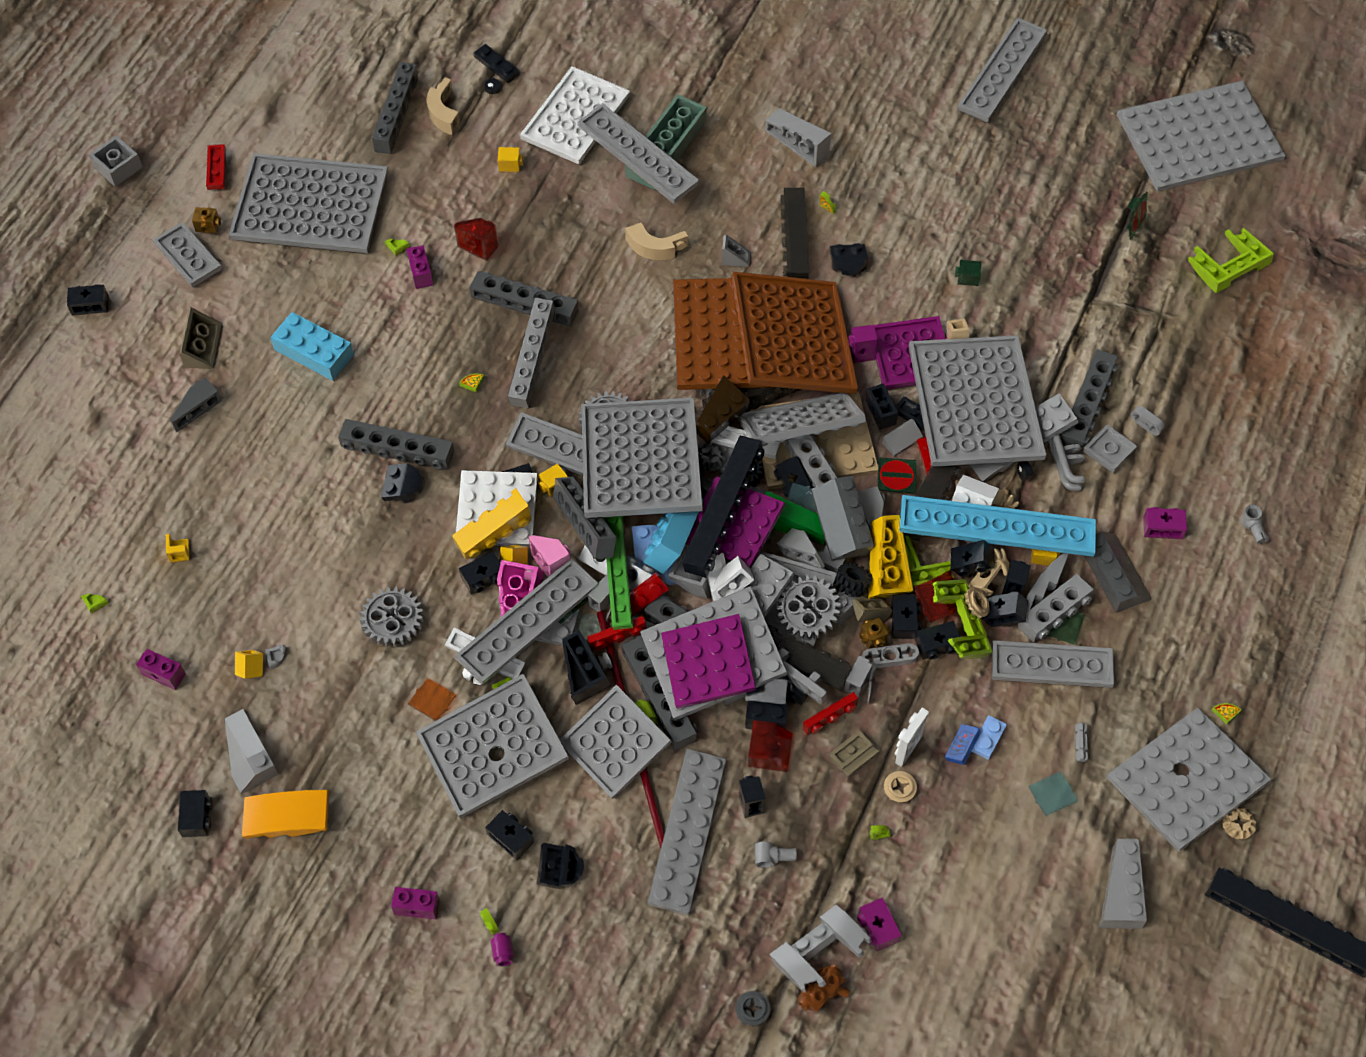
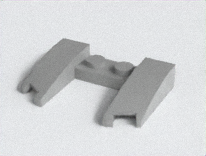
M837 904L821 915L822 923L792 946L785 942L769 954L775 967L804 993L806 992L805 984L817 981L819 987L826 985L823 978L807 962L810 958L836 939L856 956L862 958L864 952L862 949H859L864 940L867 943L872 942L861 927Z

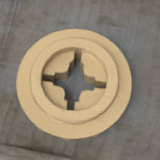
M976 587L968 589L965 594L967 599L965 603L968 604V609L978 618L987 616L989 613V602L986 595Z
M897 771L887 776L884 782V790L890 800H894L898 804L900 802L907 803L910 799L914 798L917 784L910 774ZM897 782L900 786H906L903 789V794L900 790H894L897 787Z
M1236 808L1222 819L1224 830L1235 839H1247L1256 830L1257 821L1254 820L1253 814H1250L1246 808ZM1238 816L1242 822H1245L1242 825V829L1238 823H1235V821L1238 819Z

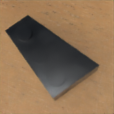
M580 630L562 639L571 698L575 705H578L611 685Z

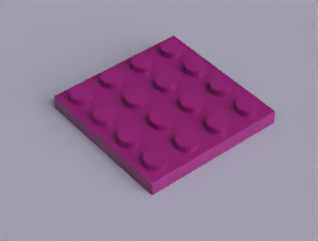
M939 316L874 325L878 339L875 360L881 383H884L887 389L916 385L909 351V341L945 339Z
M717 476L703 499L702 511H699L685 543L688 546L720 478ZM751 489L745 491L743 504L736 511V520L734 523H731L729 535L722 543L721 553H724L725 560L731 562L738 556L751 568L785 508V503Z
M739 614L661 633L675 707L677 709L756 690Z

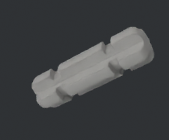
M1079 723L1075 725V733H1077L1075 734V749L1078 751L1076 752V760L1084 762L1088 760V752H1086L1088 751V735L1085 734L1087 733V725Z

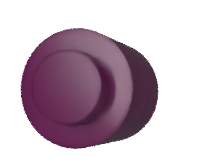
M506 933L495 934L494 938L490 940L493 961L496 962L498 967L511 965L515 957L511 936Z

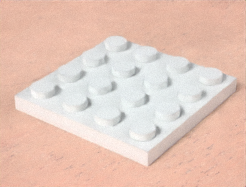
M461 470L456 532L472 520L477 522L481 513L486 510L492 511L498 505L496 502L502 498L508 499L512 496L511 491L517 488L529 506L532 520L524 528H518L513 531L511 536L503 537L497 541L496 545L530 547L529 536L533 535L537 473Z

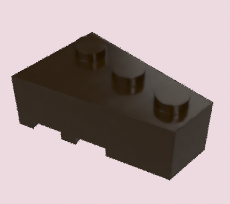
M724 375L696 423V433L707 444L747 411L750 399Z

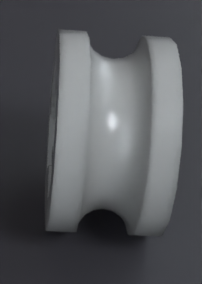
M606 652L602 656H596L603 672L606 671V668L612 669V663Z

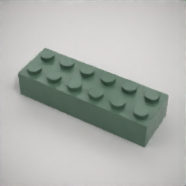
M677 94L645 137L677 162L707 121V107ZM625 165V177L656 190Z

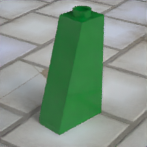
M766 491V496L785 503V508L773 530L785 534L792 528L800 531L803 530L808 534L811 542L825 545L826 541L817 513Z

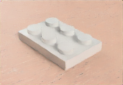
M921 708L919 713L914 712L909 720L910 725L908 729L904 728L898 737L900 740L896 745L898 748L894 755L897 756L895 763L903 767L923 736L929 711Z

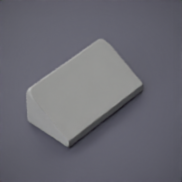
M910 419L883 437L882 444L893 456H896L916 443L917 439L923 438V435L915 421Z

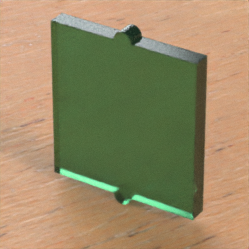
M1076 612L1071 618L1067 616L1063 619L1064 622L1057 629L1053 627L1049 630L1048 636L1056 638L1057 641L1062 640L1074 645L1085 615Z

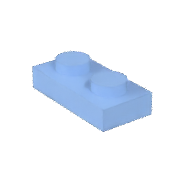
M988 715L971 752L989 760L1007 724Z

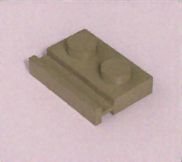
M859 730L829 753L828 757L849 778L876 757L879 751L873 747V744Z

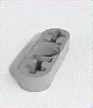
M911 643L867 649L863 652L862 657L867 659L868 656H871L874 661L870 662L869 660V663L877 666V668L914 663L918 659L919 649ZM907 650L913 653L912 657L906 654ZM887 652H892L896 658L894 660H887L884 655Z

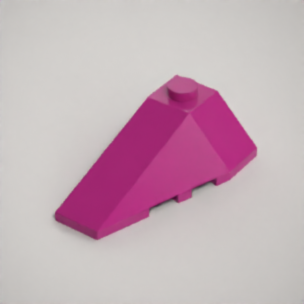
M501 560L497 577L501 616L542 583L544 575L542 569Z

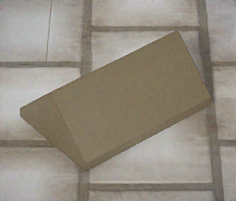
M192 307L188 310L179 354L185 368L211 369L214 364L222 323Z

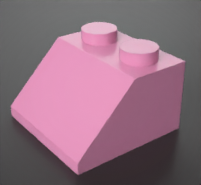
M534 535L529 536L531 556L544 571L547 578L570 560L569 555H571L569 548L566 544L562 545L558 539Z

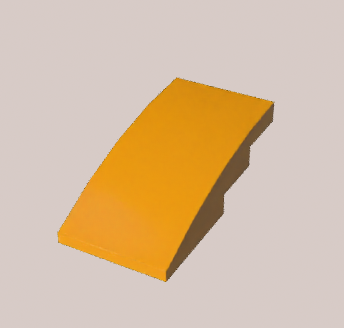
M286 791L245 797L242 837L246 839L259 836L272 838L282 835L295 837L326 831L329 791Z

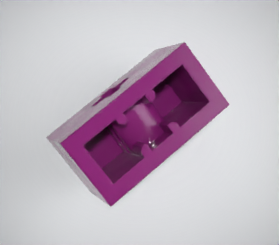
M424 245L407 248L415 288L420 289L433 286Z
M874 324L852 327L851 335L848 338L853 363L875 360L878 339Z
M1147 508L1143 516L1144 537L1183 539L1187 531L1186 510H1179L1178 508Z
M149 649L145 650L136 664L143 676L173 690H176L186 675L180 663Z
M395 887L391 908L394 915L436 920L440 899L437 891Z
M883 897L859 908L857 919L860 926L865 927L867 935L872 941L869 943L871 947L874 946L876 951L900 942L902 935Z

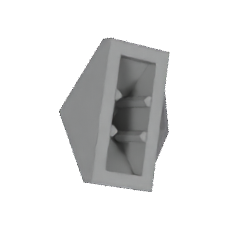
M724 235L722 265L748 267L751 251L728 235Z

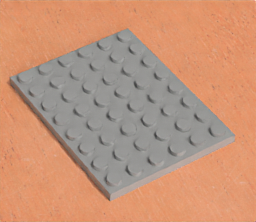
M1243 81L1117 111V117L1156 191L1283 161L1285 158L1284 152Z
M253 153L230 228L229 238L241 241L368 253L389 171L388 166Z
M1018 335L909 341V351L932 467L1045 460L1046 452Z
M694 398L581 404L585 518L702 511Z

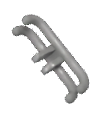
M1058 434L1048 440L1061 482L1068 490L1080 491L1083 488L1081 483L1085 482V477L1073 475L1069 465L1081 463L1085 458L1083 454H1069L1081 451V446L1079 444L1063 446Z

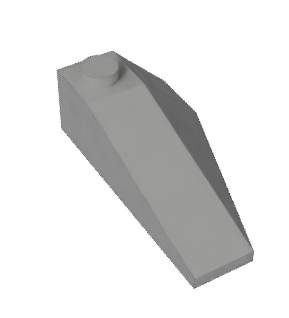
M242 709L225 718L231 774L240 793L243 794L275 777L278 773L244 710Z

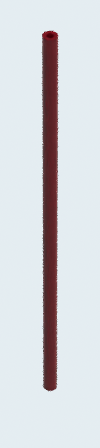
M604 611L597 612L601 631L609 629ZM612 643L606 646V651L612 663L615 684L626 694ZM646 767L640 773L661 849L665 833Z

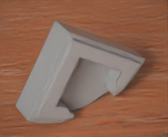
M285 644L265 650L270 670L279 666L286 655Z

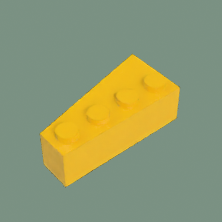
M517 488L511 491L512 496L508 499L502 498L496 502L498 505L492 511L486 510L481 513L477 522L472 520L452 535L455 544L466 560L477 557L482 550L493 547L503 537L511 536L513 531L518 528H524L530 523L532 519L529 506Z
M900 515L882 516L871 522V537L874 547L870 551L869 573L872 574V581L868 589V598L905 595L913 591L903 532L899 531Z

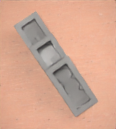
M1069 553L1061 554L1040 575L1026 598L1028 600L1027 612L1031 609L1032 604L1037 605L1043 600L1046 590L1049 592L1055 591Z

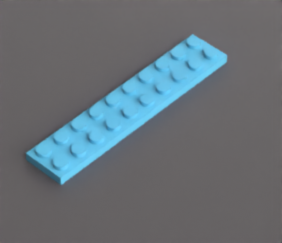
M902 495L899 531L974 542L985 540L990 544L1094 557L1096 519Z

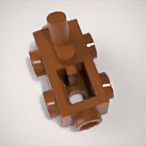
M831 964L829 967H822L817 971L825 981V986L819 987L817 981L805 985L806 992L801 991V994L797 997L799 1000L798 1004L804 1010L818 1011L829 998H833L836 994L845 998L849 996L850 990L840 986L845 979L841 976L842 972L836 965Z

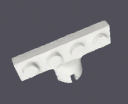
M453 628L445 643V647L458 653L475 638ZM514 658L498 673L514 679L520 675L525 662ZM464 668L462 672L463 677L470 681L472 675ZM475 678L473 679L474 684L481 685L479 681Z

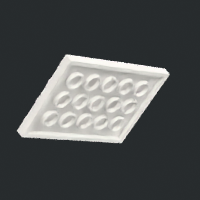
M571 67L522 131L520 139L576 164H580L596 141L578 127V121L602 103L617 114L630 96V91L575 67Z

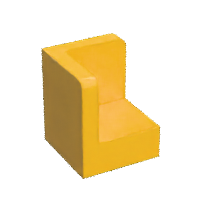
M165 534L166 555L170 563L190 560L189 540H172L170 534Z
M521 545L501 546L500 563L501 560L528 565V547Z
M256 650L235 651V675L244 679L261 677L263 675V653Z

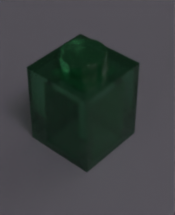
M960 260L959 267H955L954 277H958L957 285L979 286L982 261Z

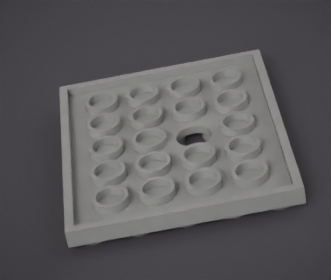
M751 586L640 631L675 721L734 696L677 709L675 707L661 636L662 632L739 614L755 687L788 675Z
M524 674L416 731L460 819L569 759ZM499 747L504 750V757L500 761H492L489 756L493 748Z
M1199 708L1189 713L1107 774V779L1178 852L1191 844L1271 781ZM1177 764H1184L1188 767L1189 774L1187 776H1178L1174 773L1173 768Z

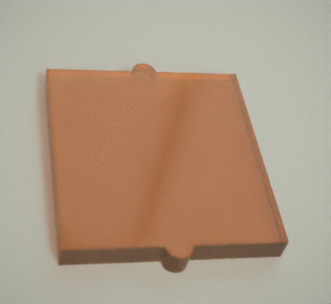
M427 678L421 687L416 689V693L408 702V705L437 721L445 711H448V706L456 695Z

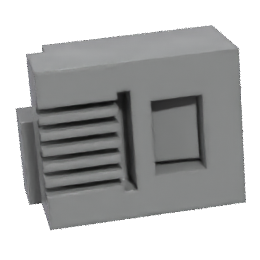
M608 574L588 594L589 606L597 612L604 611L610 605ZM611 610L606 617L607 622L611 616Z
M858 656L846 679L844 691L847 693L854 692L859 698L869 679L870 682L867 689V704H869L872 687L871 680L876 673L877 666L870 664L868 659Z

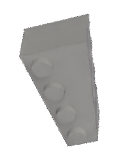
M780 108L765 120V131L814 167H817L829 156L830 132Z
M1117 839L1113 846L1099 928L1142 929L1147 921L1139 839Z

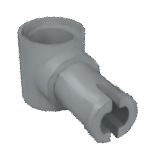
M1248 505L1240 518V522L1243 527L1252 531L1257 544L1265 543L1269 538L1262 527V510L1257 505Z
M758 842L755 844V865L757 867H772L777 861H796V848H777L771 842Z

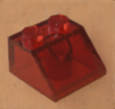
M482 218L454 224L457 247L488 261L498 248L495 224Z
M950 571L914 587L916 596L921 601L924 607V614L930 623L957 611L956 604L934 603L933 596H935L933 583L936 581L953 580Z
M753 720L747 767L788 772L793 733L772 722Z

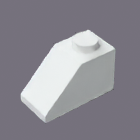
M737 556L722 568L711 592L720 599L744 589L754 581L751 569Z

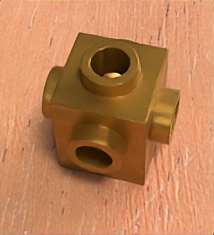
M195 207L192 218L195 232H217L218 226L221 225V217L218 215L216 208Z
M880 618L869 619L862 624L859 637L867 649L882 647L887 643L889 629L885 623H882Z

